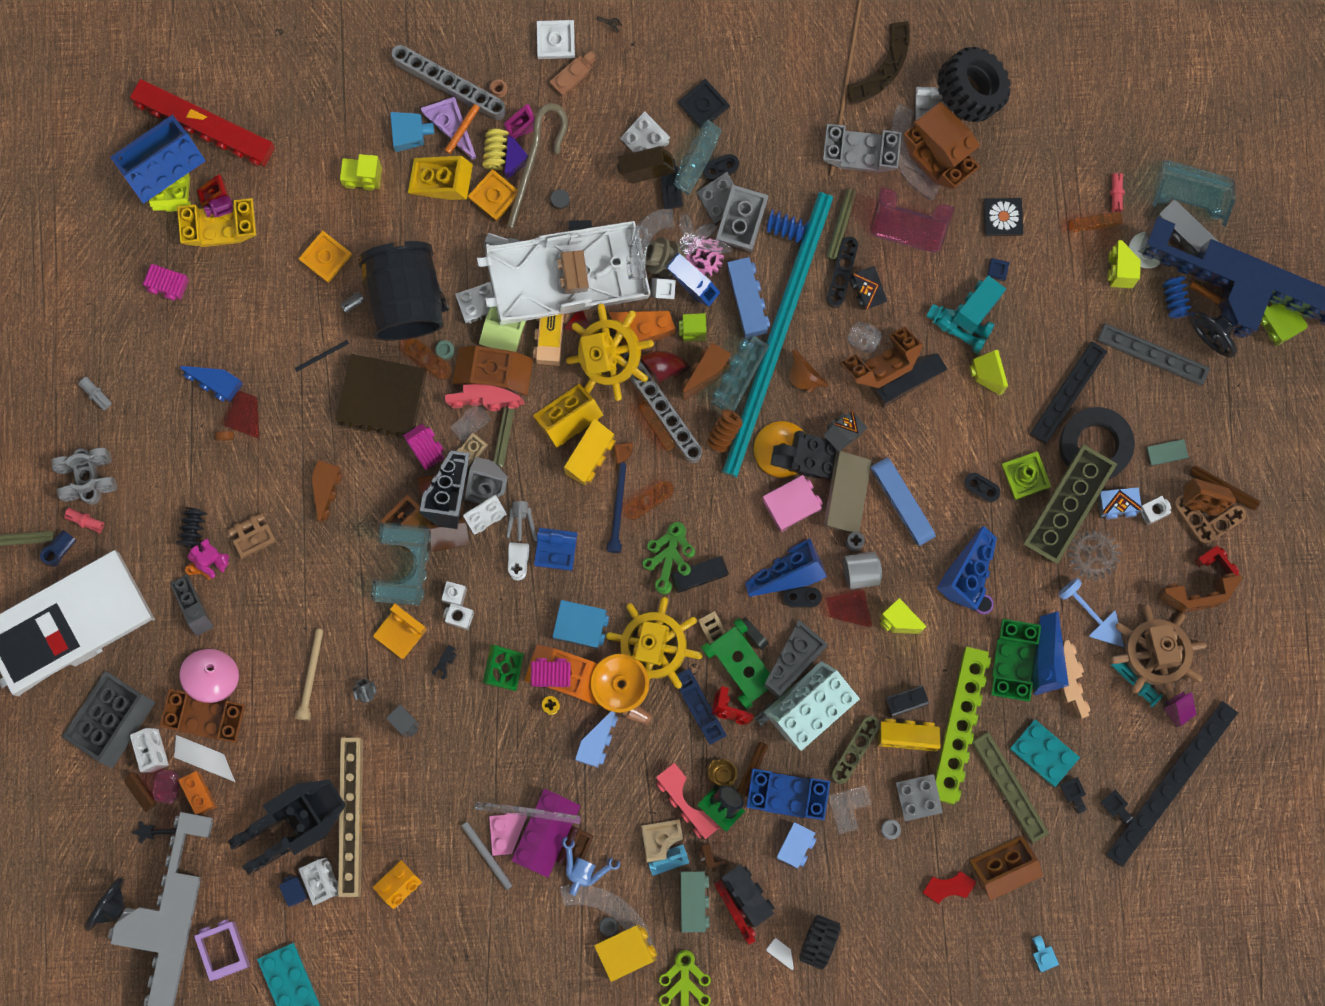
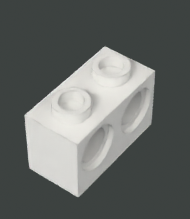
M145 728L130 735L140 772H155L169 766L159 729Z

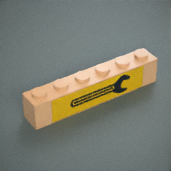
M564 314L538 318L536 321H540L539 328L535 329V340H538V346L534 347L533 358H536L537 364L560 366Z

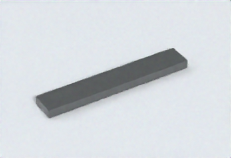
M1104 323L1097 339L1099 343L1200 386L1204 384L1210 367Z

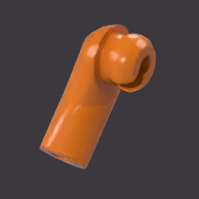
M193 562L185 567V572L188 575L202 574L207 580L211 579L208 574L197 569Z

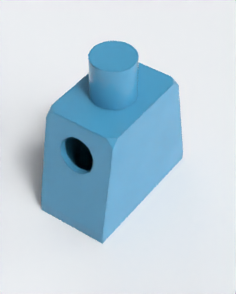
M390 112L395 152L423 146L424 135L435 134L434 124H423L421 114Z

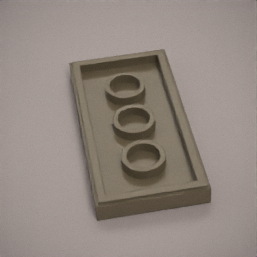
M836 451L823 526L848 533L860 531L872 460L843 451Z

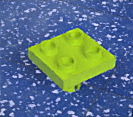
M1038 451L1001 464L1014 500L1051 488Z

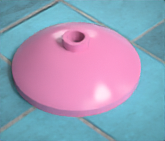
M203 649L192 653L184 660L180 669L182 688L190 697L201 702L212 703L226 699L234 692L239 680V671L234 660L226 653L215 649Z

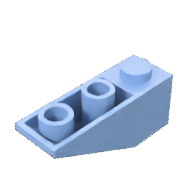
M611 711L581 741L575 759L577 762L596 768L599 767V764L603 765L606 753H603L605 745L609 746L612 738L609 732L611 727L615 728L618 716H615L616 712Z

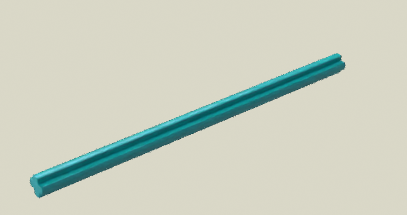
M819 192L741 415L742 427L732 441L722 473L737 478L833 201V196L830 194Z

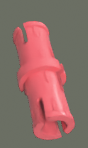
M1118 173L1111 174L1112 190H1110V196H1112L1111 211L1115 212L1117 210V212H1122L1123 196L1125 195V190H1123V174L1119 173L1118 176Z
M70 507L65 512L64 518L79 524L81 528L86 527L97 533H101L104 528V522L90 517L87 513H80Z

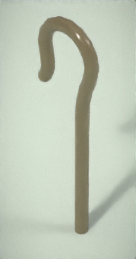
M548 103L543 105L535 116L532 145L506 226L508 228L514 229L537 155L542 118L546 112L551 110L558 113L561 122L560 129L554 140L553 152L556 155L561 152V143L567 131L568 119L564 109L558 104Z

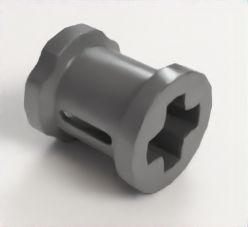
M852 532L846 540L847 548L854 552L859 551L864 545V536L860 532ZM853 538L860 541L857 546H854V542H851Z

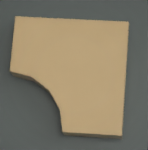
M680 819L641 826L647 862L666 859L670 846L677 841L683 840Z

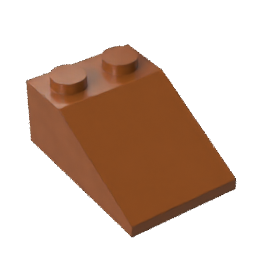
M942 102L937 103L913 122L943 170L955 167L980 147L971 130Z

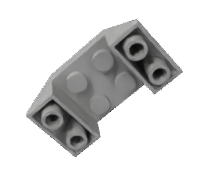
M827 124L823 161L841 169L875 173L898 169L902 132L883 130L882 135L845 131L846 126Z

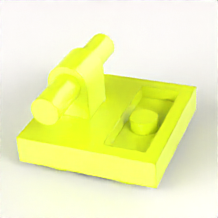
M189 173L149 200L153 211L166 210V212L178 211V206L191 205V201H189Z

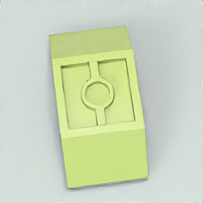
M496 306L490 307L479 345L517 352L526 321L500 325Z

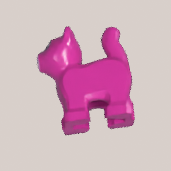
M205 539L201 542L202 546L200 548L195 546L190 550L187 558L194 563L197 569L208 574L212 579L215 577V572L209 566L215 563L216 567L223 573L229 564V555L219 553L216 548L209 544V540Z

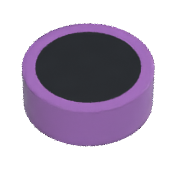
M985 595L975 611L982 615L988 614L994 607L992 598Z

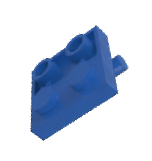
M539 528L534 567L573 571L578 533Z

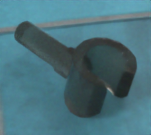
M597 16V21L610 25L615 33L619 32L616 26H623L618 18L610 20Z

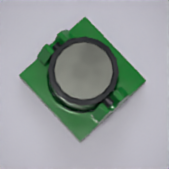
M730 786L714 787L697 805L725 832L745 812L742 808L743 799L741 794Z

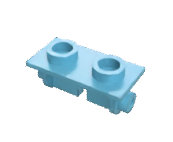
M684 845L669 849L666 859L648 862L652 876L689 864Z

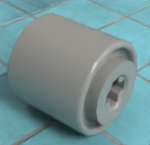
M874 551L843 556L844 576L849 590L880 585L882 568L880 559Z

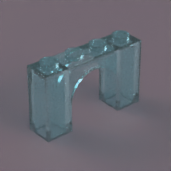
M380 522L378 542L407 547L413 556V567L405 578L398 581L373 579L371 599L374 602L420 605L421 600L424 599L422 585L427 577V571L424 569L425 562L429 560L427 545L431 542V532H429V528L426 526Z

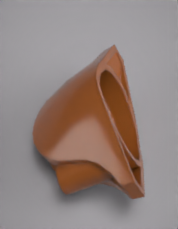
M796 349L792 351L793 364L789 370V378L795 387L806 389L811 393L818 386L827 387L829 385Z

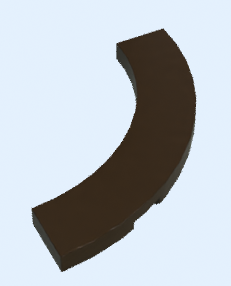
M908 21L890 24V47L884 62L878 70L870 77L858 83L847 85L850 105L866 101L878 95L896 78L908 52L910 41Z

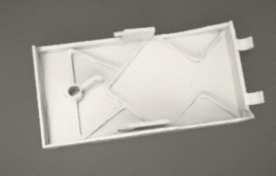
M635 221L542 235L527 241L501 245L486 244L485 257H477L479 267H488L494 298H485L487 307L496 306L500 325L597 308L600 303L610 306L648 299L651 294ZM583 250L589 289L587 292L565 294V289L560 287V277L563 276L562 270H558L557 259H560L562 252Z

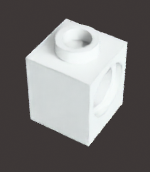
M652 278L650 297L674 299L676 280Z
M1163 496L1142 505V510L1140 511L1148 526L1168 516L1171 513V505L1167 499L1164 500ZM1158 506L1161 513L1155 514L1152 507Z
M447 581L442 596L443 603L463 606L467 592L466 586Z
M451 603L450 607H446L443 618H446V624L468 631L474 611ZM455 612L463 613V618L460 621L453 620Z

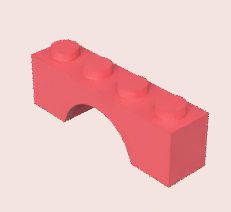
M675 763L656 777L658 788L662 793L666 791L670 795L668 800L674 808L678 806L682 810L680 815L686 823L691 822L695 827L693 832L699 839L703 837L706 840L720 828L704 811L695 810L686 803L682 791L687 778Z

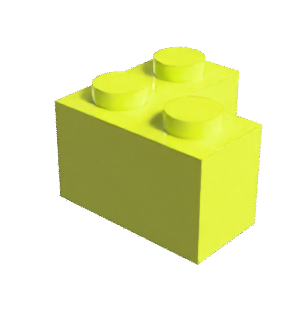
M359 154L358 160L343 158L340 175L341 184L349 189H355L356 187H363V189L373 191L374 188L380 189L382 166L378 156Z

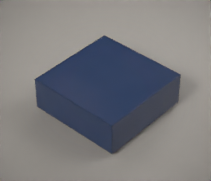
M991 258L987 276L989 275L993 279L1005 282L1010 262Z

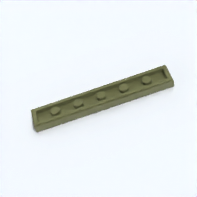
M987 732L973 740V746L1030 842L1033 844L1048 835V830L990 733Z

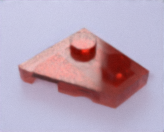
M238 391L224 426L260 439L258 398Z
M864 590L826 598L830 618L868 628L872 627Z

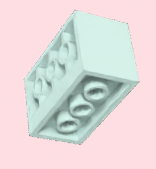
M821 661L767 708L764 713L783 737L802 751L860 698L836 669Z

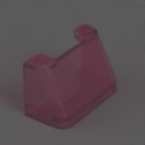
M881 187L870 225L871 234L877 238L931 253L940 251L944 244L955 207L944 204L938 205L934 210L933 216L896 206L897 194L891 189Z

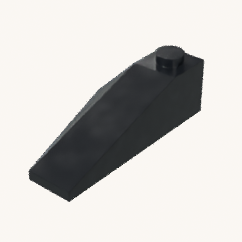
M451 450L436 477L432 479L429 488L425 490L422 496L420 514L438 527L458 529L470 453Z

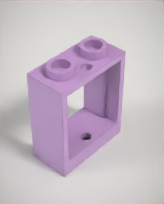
M229 919L217 923L218 927L210 929V926L199 930L198 935L194 936L209 981H214L251 967L236 923L229 922ZM229 929L240 961L214 971L203 939Z

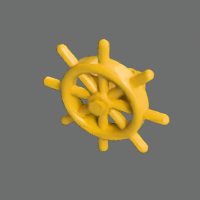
M600 303L597 306L600 321L593 323L587 329L578 323L572 324V329L582 337L579 342L578 355L568 357L566 362L568 364L580 362L582 369L590 378L584 387L588 393L592 391L596 382L603 385H612L614 398L616 401H620L622 394L619 383L626 381L632 375L642 382L648 380V376L638 369L641 358V349L653 347L654 342L652 340L639 342L635 332L629 327L636 316L635 311H629L623 322L607 320L605 305ZM609 328L617 330L613 340L610 336ZM624 336L628 345L618 346ZM629 352V360L627 361L620 354ZM616 363L624 367V370L619 374L617 373ZM610 372V377L605 376L602 373Z
M667 597L661 598L658 613L650 612L639 615L634 605L628 603L626 609L633 620L627 625L622 635L608 632L606 639L621 642V654L630 656V645H635L632 657L637 661L646 663L645 669L649 676V682L650 679H660L668 676L675 688H681L682 683L675 671L680 667L684 658L701 659L703 657L701 652L687 649V639L684 633L686 629L696 624L697 619L691 617L679 625L673 618L665 615L668 605ZM663 623L669 625L672 630L669 631V627L663 625ZM638 628V637H640V639L632 637V635ZM677 636L678 647L666 644V642ZM664 652L676 654L671 663L666 659ZM653 665H662L663 667L658 670H652Z

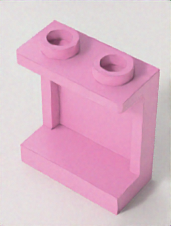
M803 475L762 498L780 533L806 517L820 512L822 509L821 505L823 503L820 497L814 495L811 490L813 489L809 478L805 479Z

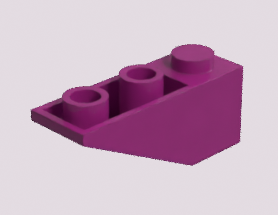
M1182 692L1176 695L1170 701H1166L1167 706L1163 708L1176 727L1182 726L1197 715L1191 692L1187 694Z

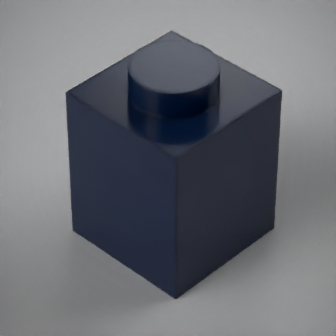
M291 875L283 879V883L279 885L288 907H293L309 899L300 877L294 878Z

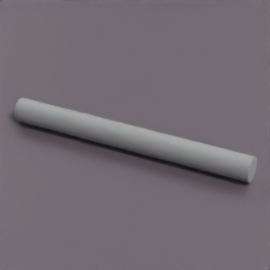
M468 822L464 823L461 827L506 890L511 888L513 885Z

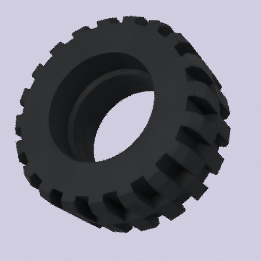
M979 47L961 49L941 66L938 73L937 85L939 86V95L943 97V103L947 104L948 109L954 112L955 116L963 118V120L968 122H980L990 118L1007 104L1011 88H1009L1011 82L1007 77V70L1003 68V63L999 62L994 54H989V51L986 49L981 50ZM967 76L977 83L981 94L971 86Z

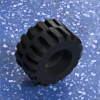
M819 914L816 915L802 945L799 955L800 961L823 970L828 964L841 929L840 923Z

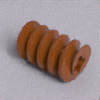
M729 409L722 411L718 421H716L715 426L708 435L707 444L713 450L725 452L729 448L732 440L742 427L743 423L740 416Z

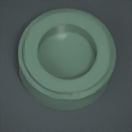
M443 340L436 345L435 352L441 360H449L453 357L455 349L450 341Z

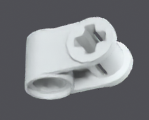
M509 543L508 572L514 580H522L527 574V561L529 559L528 543ZM520 567L522 571H518V574H515L513 570Z

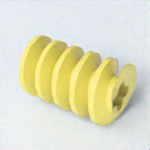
M488 129V132L485 133L487 139L484 142L486 146L484 147L485 154L483 155L484 161L482 165L490 170H502L503 167L501 165L506 164V161L501 159L506 157V153L502 152V150H507V146L503 145V143H508V139L503 137L508 136L509 132L501 129Z

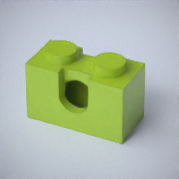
M706 313L683 314V320H679V336H683V342L706 341Z

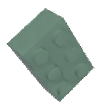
M681 872V933L706 932V928H709V916H705V908H709V896H705V888H709V876H705V872Z

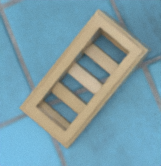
M715 611L698 620L709 644L714 642L712 638L716 635L726 633ZM714 619L715 623L707 627L705 626V623ZM718 626L719 629L709 634V630Z

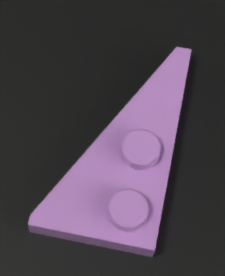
M455 97L421 108L422 113L450 140L463 121ZM466 130L457 146L471 159H475L476 155Z

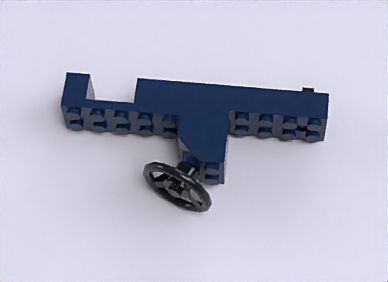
M1157 217L1149 224L1138 250L1139 253H1142L1143 257L1151 260L1154 258L1166 267L1173 266L1182 274H1192L1195 276V279L1202 282L1208 281L1215 288H1225L1218 305L1221 315L1211 318L1204 313L1193 312L1190 316L1191 325L1197 335L1220 355L1227 358L1235 357L1237 347L1230 336L1231 332H1234L1233 335L1239 338H1247L1257 332L1268 302L1272 304L1279 303L1284 305L1285 309L1289 311L1303 313L1302 316L1305 318H1315L1325 326L1324 286L1213 239L1202 245L1198 256L1195 257L1167 245L1175 223Z

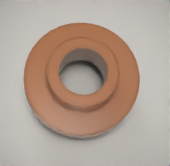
M503 80L491 82L489 86L490 94L497 98H502L507 94L508 87ZM497 87L502 88L500 92L495 91Z

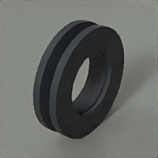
M1103 407L1084 409L1075 414L1062 430L1059 441L1062 460L1068 468L1079 450L1078 437L1084 429L1091 426L1103 427L1113 435L1116 443L1115 453L1110 460L1117 463V466L1109 477L1111 479L1129 464L1135 448L1133 431L1128 422L1113 410Z

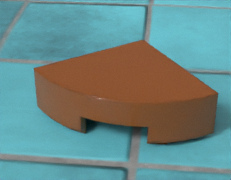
M633 442L614 445L617 465L625 462L631 456Z

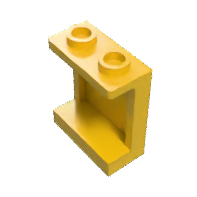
M638 924L594 945L611 982L656 961L655 956H657V952L654 946L649 944L647 940L649 936L644 926L641 927Z

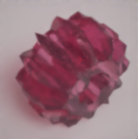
M160 770L157 773L153 786V795L156 801L166 804L174 802L180 787L178 773L171 770Z

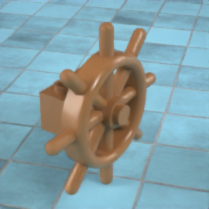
M1145 605L1143 610L1146 622L1140 624L1134 631L1121 623L1116 624L1115 628L1129 638L1126 643L1125 655L1113 656L1111 663H1128L1132 672L1138 677L1132 687L1133 693H1138L1145 682L1157 686L1164 685L1167 699L1170 701L1175 697L1172 683L1178 681L1184 675H1187L1196 682L1203 680L1201 675L1190 669L1193 659V651L1205 649L1207 643L1204 641L1190 642L1186 633L1180 628L1186 617L1183 612L1177 615L1173 623L1161 619L1154 620L1151 607ZM1144 633L1146 639H1144L1140 635ZM1136 643L1148 651L1136 652ZM1150 658L1145 668L1139 662V660ZM1175 667L1178 670L1169 674L1167 668ZM1153 669H1159L1161 675H1156L1151 672Z

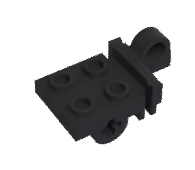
M797 431L794 433L792 446L781 444L773 447L770 465L785 468L788 471L795 470L796 473L801 472L811 478L831 480L836 451L838 450L825 438L805 434L804 431Z

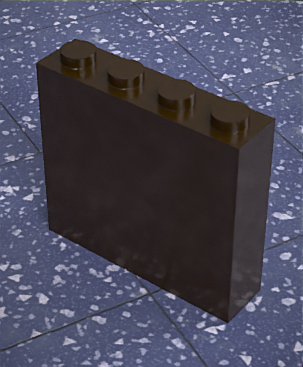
M351 354L336 421L344 428L350 429L351 426L359 427L358 430L363 432L374 430L379 435L388 436L389 434H394L396 438L405 440L403 435L414 429L427 376L426 369Z

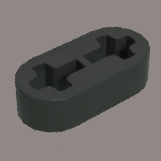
M744 617L742 621L748 628L745 634L760 650H763L769 645L768 641Z

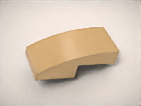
M472 433L463 446L458 448V452L470 453L468 469L475 457H479L488 444L475 433Z

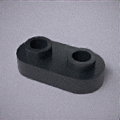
M727 154L709 161L704 165L703 175L707 180L714 181L726 172L729 175L734 174L739 168V160L735 155ZM731 163L733 167L728 168L726 165ZM714 170L716 173L711 175L709 171Z
M970 473L964 480L965 489L985 502H995L1000 496L998 485L978 473ZM970 481H975L977 485L975 487L971 486ZM988 490L992 491L993 496H988L986 492Z
M793 588L786 590L783 594V602L791 608H814L820 604L822 599L820 591L816 588ZM795 594L796 600H791L789 595ZM814 594L816 599L810 600L808 596Z

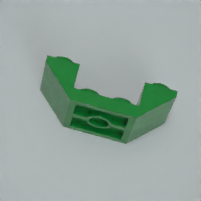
M1002 619L994 656L991 696L1030 702L1033 686L1031 679L1041 625Z

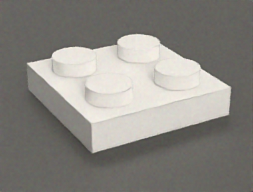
M574 20L537 21L538 59L575 58Z

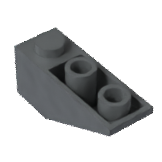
M185 575L170 583L185 619L195 635L199 636L214 628L189 576Z

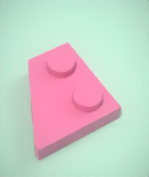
M527 813L489 816L492 856L513 854L527 819Z

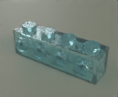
M755 336L746 337L741 340L737 355L735 354L730 360L731 366L729 370L723 374L720 387L716 388L712 395L713 400L711 403L722 410L729 409L735 411L769 347L768 344Z

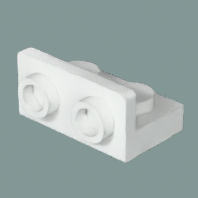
M327 858L316 860L299 868L313 905L338 896L339 883Z

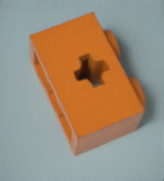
M195 771L179 779L180 785L195 815L201 816L217 808L200 772Z

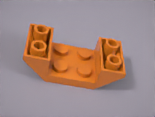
M537 644L531 661L536 662V658H547V662H555L556 658L567 659V662H571V687L546 688L598 706V702L595 700L591 690L592 673L598 664L555 648ZM531 662L524 679L528 683H531Z

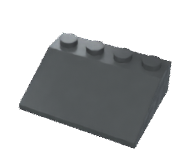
M105 671L62 737L98 762L113 769L130 743V735L137 732L156 702Z

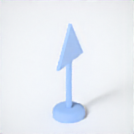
M1078 577L1060 590L1058 596L1061 599L1065 600L1073 595L1099 624L1088 637L1124 647L1121 632L1115 628L1118 623L1116 610L1102 621L1076 592L1082 584Z

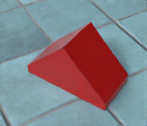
M221 175L215 176L197 190L202 208L208 207V202L223 196L229 197L226 183Z

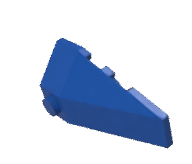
M982 526L946 571L937 587L948 600L972 610H977L985 596L986 578H989L990 573L988 571L989 562L993 559L997 537L985 526Z
M809 538L788 550L789 554L782 559L778 557L774 560L775 564L769 569H762L746 581L745 585L749 597L808 586L826 578L823 564L812 540Z
M1057 611L1040 616L1039 625H1041L1039 644L1036 646L1031 679L1033 682V695L1035 696L1069 686L1059 612Z

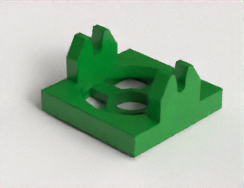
M490 645L482 683L495 688L516 691L524 653L497 645ZM503 654V661L496 663V657ZM507 663L508 671L504 674L502 672V665ZM493 668L498 669L500 674L499 681L493 676ZM512 673L508 681L505 682L506 676Z

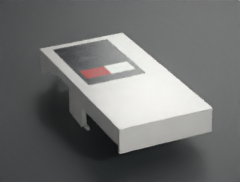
M115 550L0 614V672L3 676L0 679V686L2 689L8 685L12 695L19 697L55 672L68 665L78 666L102 652V648L149 621L155 620L119 552Z

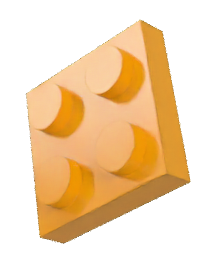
M492 169L468 195V199L497 222L514 203L518 190Z
M322 230L299 257V261L329 283L349 260L352 253Z

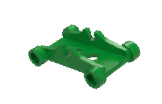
M738 618L733 622L734 626L714 642L710 644L706 642L700 648L709 659L714 655L718 658L723 668L729 673L731 679L743 693L737 699L747 710L752 706L751 702L768 690L764 687V684L770 672L742 635L748 628ZM735 651H740L743 654V658L739 662H735L732 659ZM748 666L754 670L751 677H745L743 674L744 669Z

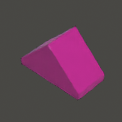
M526 104L503 123L510 137L516 139L533 131L535 117L529 104Z

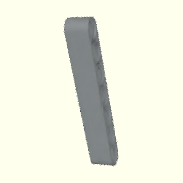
M397 45L392 49L393 61L401 69L455 97L470 107L476 104L480 107L479 112L494 120H501L505 117V105L501 99L403 45ZM398 54H405V57L402 59L396 58ZM416 62L421 63L418 68L413 67V64ZM432 71L437 72L433 77L428 75ZM447 80L453 81L451 85L444 84ZM463 89L469 90L467 94L460 93ZM478 98L486 99L483 103L476 102ZM494 107L502 108L499 112L492 111Z
M629 352L622 353L621 356L625 359L629 357ZM640 361L638 369L648 376V380L642 382L635 379L634 375L629 379L684 458L689 463H697L702 456L700 445ZM647 388H653L655 390V393L653 395H647L645 393V390ZM663 403L666 405V409L659 411L656 409V405ZM673 418L677 421V424L669 426L666 421ZM685 434L688 439L681 442L677 439V436ZM695 449L699 454L696 457H690L688 451Z

